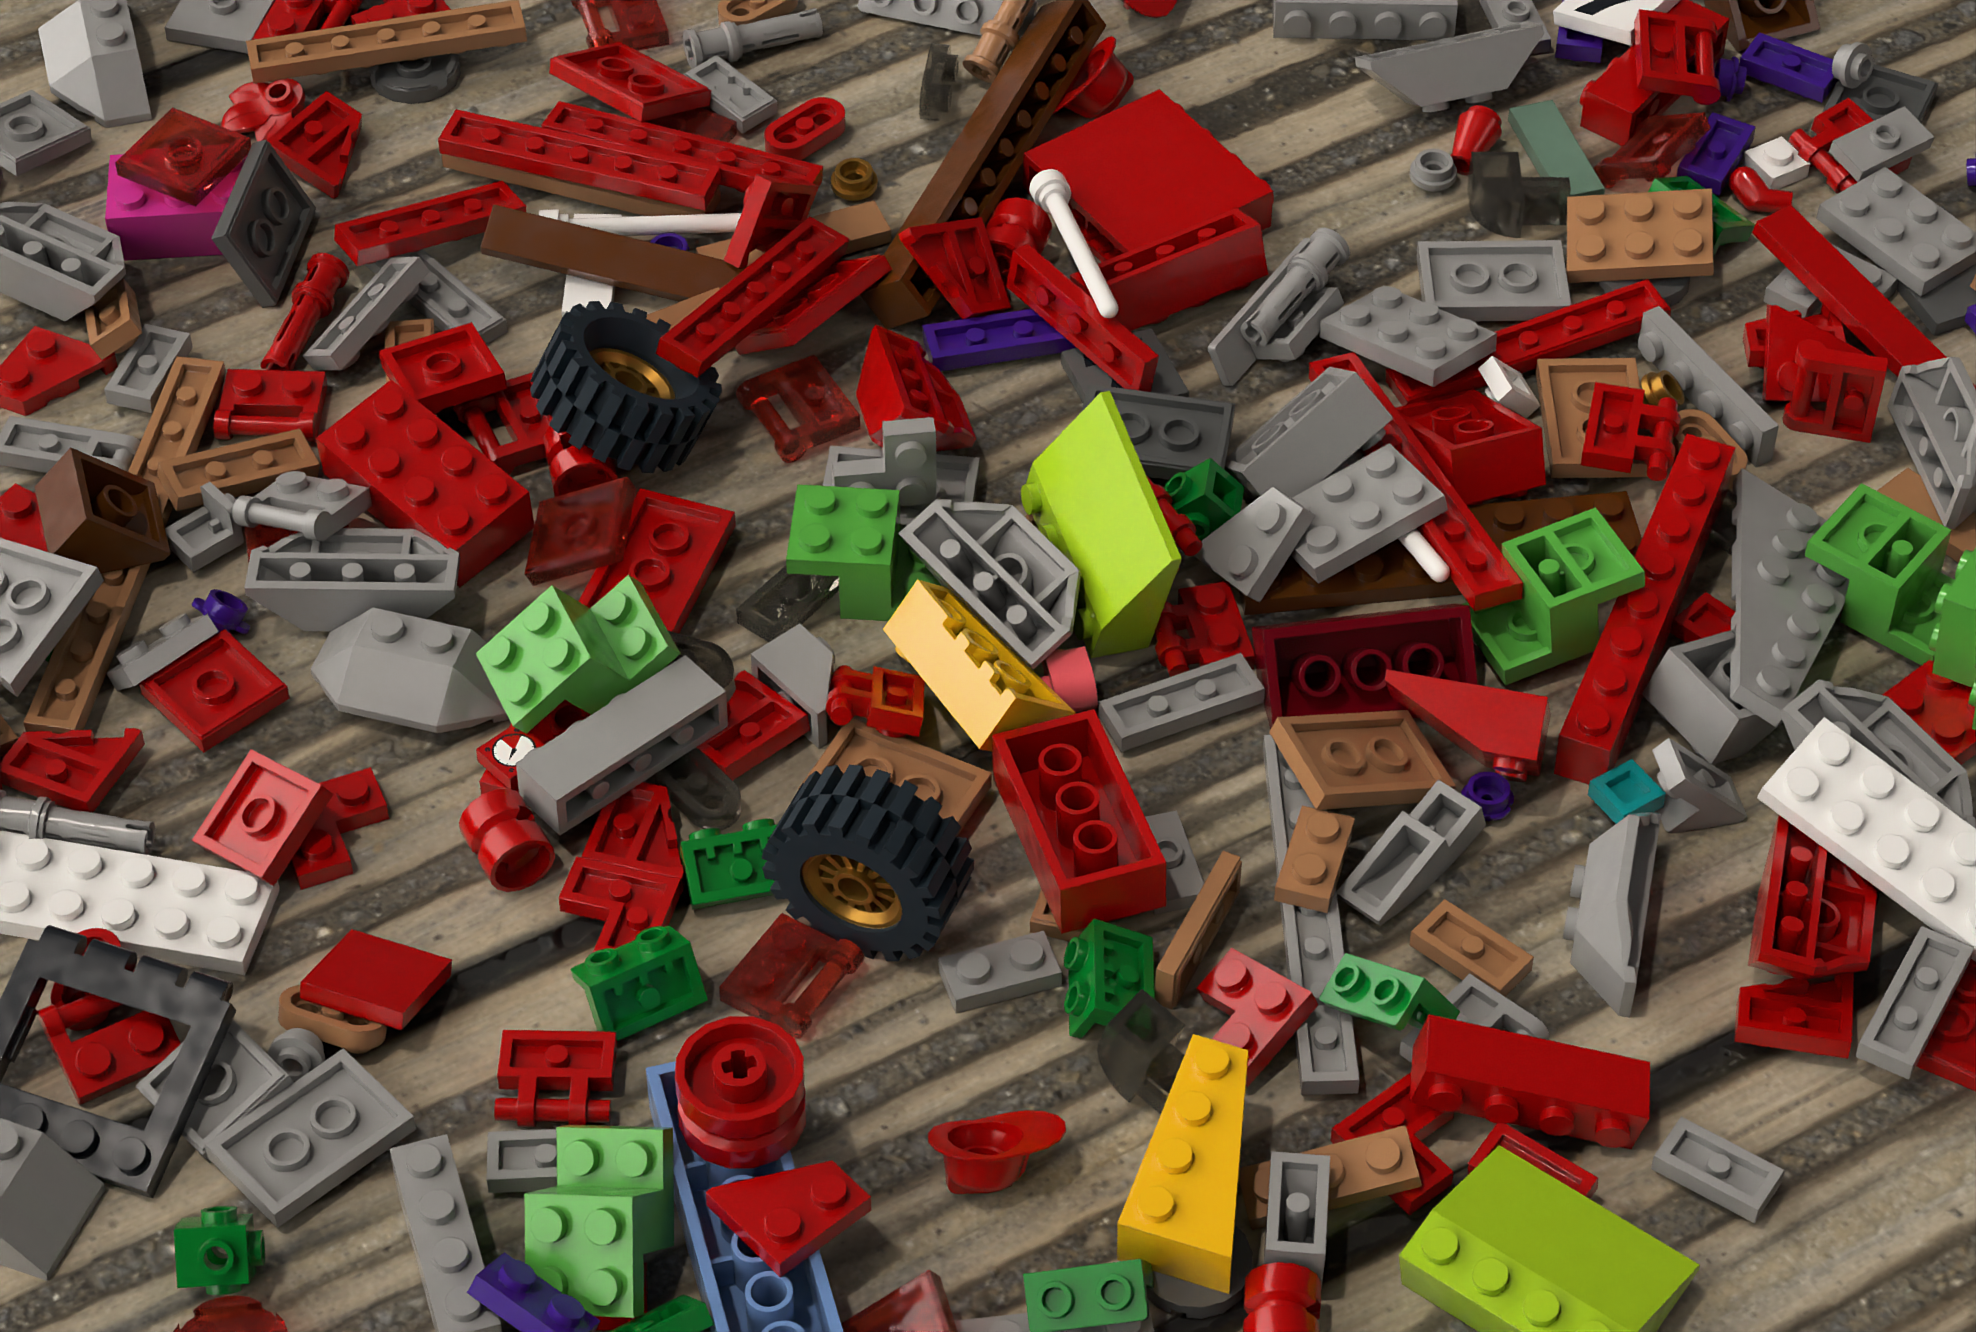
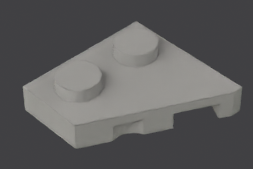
M1272 487L1201 541L1203 544L1201 550L1194 556L1245 595L1260 602L1316 515L1287 494Z

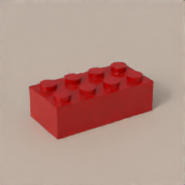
M392 379L316 437L324 475L329 479H343L348 484L369 487L372 506L367 511L389 529H416L437 540L445 548H452L459 552L460 565L457 586L459 588L535 528L529 491Z
M1095 709L992 735L993 779L1061 934L1086 928L1093 919L1109 922L1166 907L1165 858Z

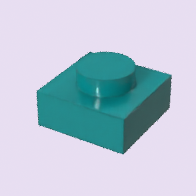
M1630 759L1590 780L1587 795L1617 824L1629 814L1655 812L1664 806L1666 793L1633 759Z

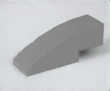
M1438 779L1410 814L1402 811L1337 890V897L1379 926L1383 925L1429 888L1484 829L1486 822L1482 807Z

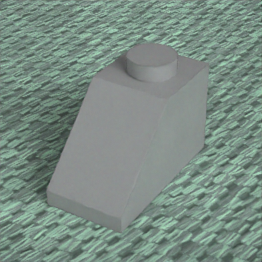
M799 623L751 653L752 675L808 714L810 731L805 733L804 736L820 749L828 741L831 717L826 711V700L830 692V680L834 672L835 655L830 645L823 638L815 637Z
M1271 1151L1263 1264L1284 1262L1307 1267L1318 1275L1321 1280L1322 1290L1326 1255L1330 1156Z

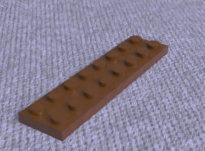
M1627 491L1467 505L1501 553L1502 543L1595 507L1633 557L1642 540ZM1399 539L1392 541L1320 583H1317L1289 556L1260 602L1248 597L1239 590L1244 615L1462 595L1450 576L1444 582L1432 580Z

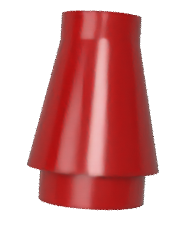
M1471 106L1458 118L1452 153L1450 155L1458 174H1472L1477 164L1501 138V118L1494 110L1486 106Z

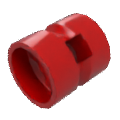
M1019 197L1007 198L1001 201L986 226L989 241L1005 288H1007L1006 283L1013 250L1028 243L1041 254L1052 234V222L1048 214L1036 203Z
M549 426L543 439L555 498L560 504L568 508L580 510L595 508L606 503L614 496L618 488L613 458L608 457L605 463L592 457L594 450L585 445L579 450L569 443L571 435L568 432L557 433Z
M508 788L494 789L480 795L463 811L459 821L460 832L472 852L478 854L479 864L491 884L497 890L505 892L520 891L535 884L551 869L555 859L554 848L542 828L535 822V817L525 800L516 790Z
M1284 1262L1263 1264L1252 1269L1245 1277L1244 1309L1248 1316L1244 1319L1243 1332H1320L1318 1320L1320 1319L1321 1280L1318 1275L1307 1267Z

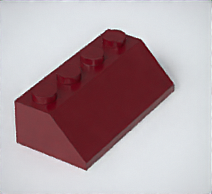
M1454 603L1252 627L1256 674L1265 688L1264 707L1270 729L1277 717L1407 710L1391 698L1385 682L1387 669L1478 685L1469 605ZM1409 711L1412 718H1418L1416 715Z

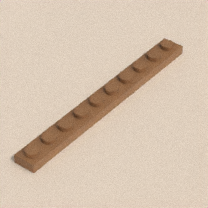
M176 356L128 472L155 484L164 527H166L174 506L157 476L158 462L196 453L226 378L224 361ZM151 563L101 574L104 581L53 650L23 722L26 732L51 731L52 733L61 734L70 730H84Z

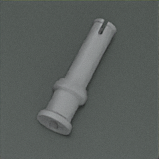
M816 8L795 14L773 17L748 24L736 25L734 22L725 21L721 22L718 28L695 32L694 29H687L683 32V46L688 64L693 69L715 55L722 59H727L728 62H735L743 56V53L784 45L804 39L819 38L823 34V26L820 14L817 13Z
M1325 227L1318 228L1311 235L1310 245L1304 252L1296 253L1289 260L1285 277L1262 301L1255 312L1241 325V334L1248 343L1256 347L1259 344L1261 347H1264L1279 327L1297 309L1309 293L1320 291L1327 284L1328 274L1333 268L1341 266L1347 261L1350 249L1345 239L1339 233Z
M0 790V831L28 835L29 839L49 838L149 855L151 852L149 847H153L155 839L154 822L57 807L56 803L47 797L40 796L36 801L9 797L6 791Z

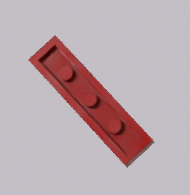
M502 180L335 224L334 241L356 266H361L484 233L493 205L526 212L527 206Z
M1028 243L1014 249L1006 287L1124 389L1151 392L1159 355L1115 317L1104 318L1100 314L1094 300L1082 288L1074 284Z

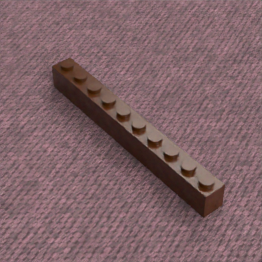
M1056 0L1040 7L884 253L892 270L863 291L860 296L886 329L929 316L942 295L900 241L898 234L908 227L982 217L985 225L1023 163L1024 152L1031 150L1107 26L1089 0Z

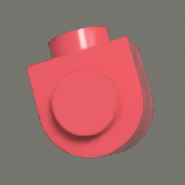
M1085 646L1067 650H1054L1042 661L1044 676H1040V678L1075 712L1097 708V688Z

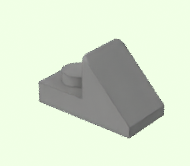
M1670 738L1652 750L1660 768V772L1657 773V778L1661 785L1660 788L1666 793L1664 806L1657 811L1661 814V821L1667 832L1678 833L1735 824L1748 817L1731 776Z

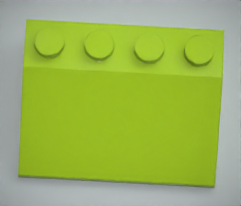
M1110 391L1100 392L1032 462L1026 484L1022 485L1021 500L1025 512L1028 515H1033L1038 530L1082 574L1073 629L1076 637L1079 640H1084L1091 658L1149 647L1182 560Z
M1500 1145L1432 1209L1399 1254L1402 1285L1478 1332H1656L1700 1269V1264Z

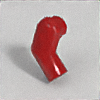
M1744 166L1735 169L1731 173L1729 186L1745 209L1775 213L1792 205L1793 191L1769 189L1754 169Z

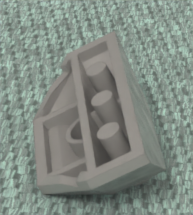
M78 0L38 28L50 91L53 95L75 109L93 116L95 121L105 128L152 120L127 0Z
M1524 21L1355 57L1356 67L1404 102L1422 107V112H1436L1450 108L1449 101L1465 98V103L1483 102L1493 98L1492 92L1507 89L1544 35V30L1541 24Z
M0 203V293L60 320L67 321L95 304L126 275L120 236L45 203Z
M1948 357L1927 361L1919 365L1902 366L1887 407L1943 525L1949 529H1955L1976 510V389L1959 357Z
M936 499L898 533L943 587H947L1031 669L1034 670L1072 635L1082 574L1013 505L984 502L953 503L952 500Z
M342 528L323 542L307 539L302 532L277 541L268 548L261 546L251 550L244 589L246 596L303 631L331 632L373 607L427 619L455 598L460 555L454 549L445 548L437 540L416 529Z
M373 607L332 630L311 667L312 677L317 683L319 682L324 693L336 709L341 712L433 733L469 728L488 720H492L495 723L509 719L475 654L487 642L469 628Z
M1818 679L1782 708L1780 716L1794 750L1825 717L1976 829V819L1973 817L1972 796L1967 771L1889 697L1856 688L1833 686V682Z
M1646 812L1627 815L1589 844L1586 866L1577 864L1574 866L1569 897L1580 898L1579 908L1568 906L1563 939L1573 941L1570 963L1617 1015L1630 1018L1637 984L1661 820L1660 813Z

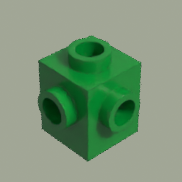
M1211 458L1184 473L1175 474L1164 487L1172 497L1171 505L1178 514L1188 516L1196 526L1195 534L1201 541L1241 511L1244 486Z
M237 1207L204 1208L201 1210V1217L181 1218L174 1228L177 1288L205 1286L206 1294L209 1295L237 1293L242 1290V1284H249L257 1272L256 1266H264L265 1237L263 1230H254L253 1214H237ZM216 1247L223 1248L227 1254L221 1253Z

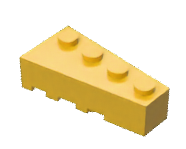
M917 579L883 628L896 645L895 651L898 655L914 667L981 750L992 752L993 734L1076 713L947 587Z
M1192 1035L1118 1220L1117 1260L1143 1259L1151 1263L1152 1271L1230 1294L1248 1050L1199 1035Z

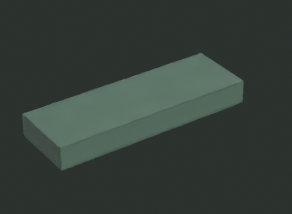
M1553 100L1509 108L1508 122L1559 210L1567 208V197L1604 195L1605 188Z

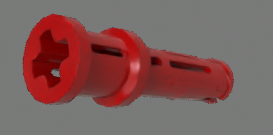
M317 253L309 259L307 263L308 273L304 281L297 283L292 291V308L275 336L269 351H267L262 359L261 369L287 371L294 369L318 320L331 313L335 303L334 295L339 288L344 287L349 279L350 272L342 260L328 253Z

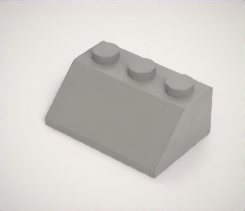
M1329 367L1229 454L1225 470L1244 486V492L1253 501L1272 487L1293 498L1348 467V463L1345 460L1359 448L1365 451L1374 446L1386 434L1383 427L1393 417L1356 372Z

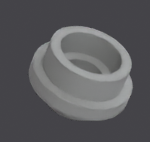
M1861 42L1842 45L1836 52L1832 63L1834 78L1840 80L1843 86L1852 89L1866 81L1870 77L1874 66L1870 47Z
M1427 149L1417 155L1410 166L1409 174L1411 181L1416 186L1426 191L1436 192L1447 189L1454 184L1457 168L1453 163L1452 157L1447 152L1440 149Z
M292 1028L277 1036L268 1050V1055L293 1081H297L325 1061L324 1046L320 1038L313 1032L302 1028Z

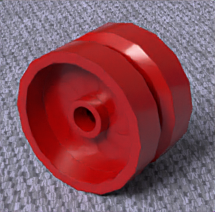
M729 1016L705 1024L686 1039L676 1057L675 1066L679 1127L687 1145L701 1158L728 1169H751L777 1161L796 1146L806 1127V1091L804 1087V1057L795 1038L776 1023L755 1016Z

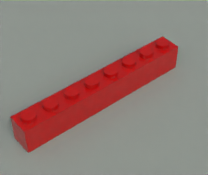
M1686 433L1634 556L1645 571V587L1621 595L1615 601L1559 733L1554 774L1589 785L1590 780L1615 767L1643 699L1642 693L1652 677L1672 628L1673 619L1677 616L1728 492L1736 447Z

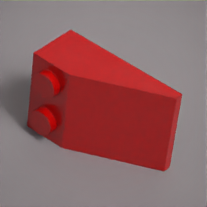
M1475 389L1395 407L1466 505L1483 504V500L1499 496L1503 498H1517L1526 495L1528 489L1546 485L1542 428Z
M1386 670L1385 682L1392 699L1482 765L1495 769V773L1502 775L1508 781L1526 782L1527 775L1540 777L1551 716L1548 697Z

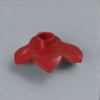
M286 78L272 83L262 82L253 84V82L238 87L229 95L234 105L224 114L220 131L225 137L254 131L257 142L268 139L305 108V92L301 84L294 79Z

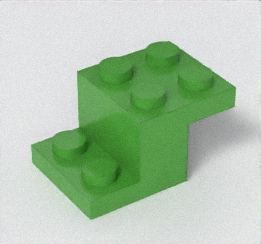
M1861 483L1808 540L1805 556L1849 579L1840 619L1841 623L1919 665H1923L1928 660H1934L1935 651L1929 649V642L1933 630L1941 618V614L1935 612L1936 600L1942 586L1946 582L1953 584L1955 581L1941 573L1952 530Z
M797 484L786 556L787 573L839 576L840 619L889 621L917 579L942 586L898 534L901 531L900 490Z
M1596 507L1502 543V553L1523 582L1522 599L1474 611L1470 606L1473 640L1505 685L1593 652L1599 641L1598 604L1645 587V571Z
M1975 547L1974 551H1964L1956 569L1954 583L1946 582L1939 592L1935 604V612L1941 614V618L1936 624L1929 642V649L1935 651L1932 673L1972 687L1968 704L1975 707L1972 724L1973 730H1976Z
M627 575L591 608L551 585L475 654L513 727L527 734L564 700L592 715L608 705L617 695L630 691L663 670L680 655V652L641 582Z
M564 1125L556 1127L557 1186L524 1193L525 1263L534 1270L537 1276L562 1294L569 1295L578 1300L584 1309L593 1316L635 1318L644 1315L643 1254L674 1246L673 1127Z

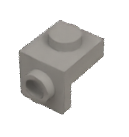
M211 482L200 487L204 506L165 528L170 550L193 572L244 543L242 527L237 525L232 517L233 505L236 499L230 493L224 495Z

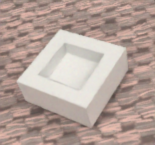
M1781 136L1745 151L1742 166L1754 169L1769 189L1778 190L1807 178L1810 162L1807 163L1799 157L1798 151Z
M1491 356L1478 368L1488 385L1485 393L1490 399L1513 410L1526 419L1541 406L1522 374L1494 356Z

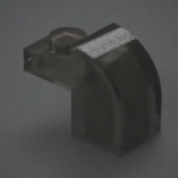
M1471 152L1467 184L1469 207L1474 219L1481 226L1498 235L1521 238L1522 225H1566L1567 197H1570L1571 193L1569 177H1522L1518 152Z
M1143 989L1107 1024L1098 1042L1097 1053L1106 1077L1124 1099L1130 1103L1138 1095L1161 1114L1184 1058V1054L1175 1045L1186 1025Z

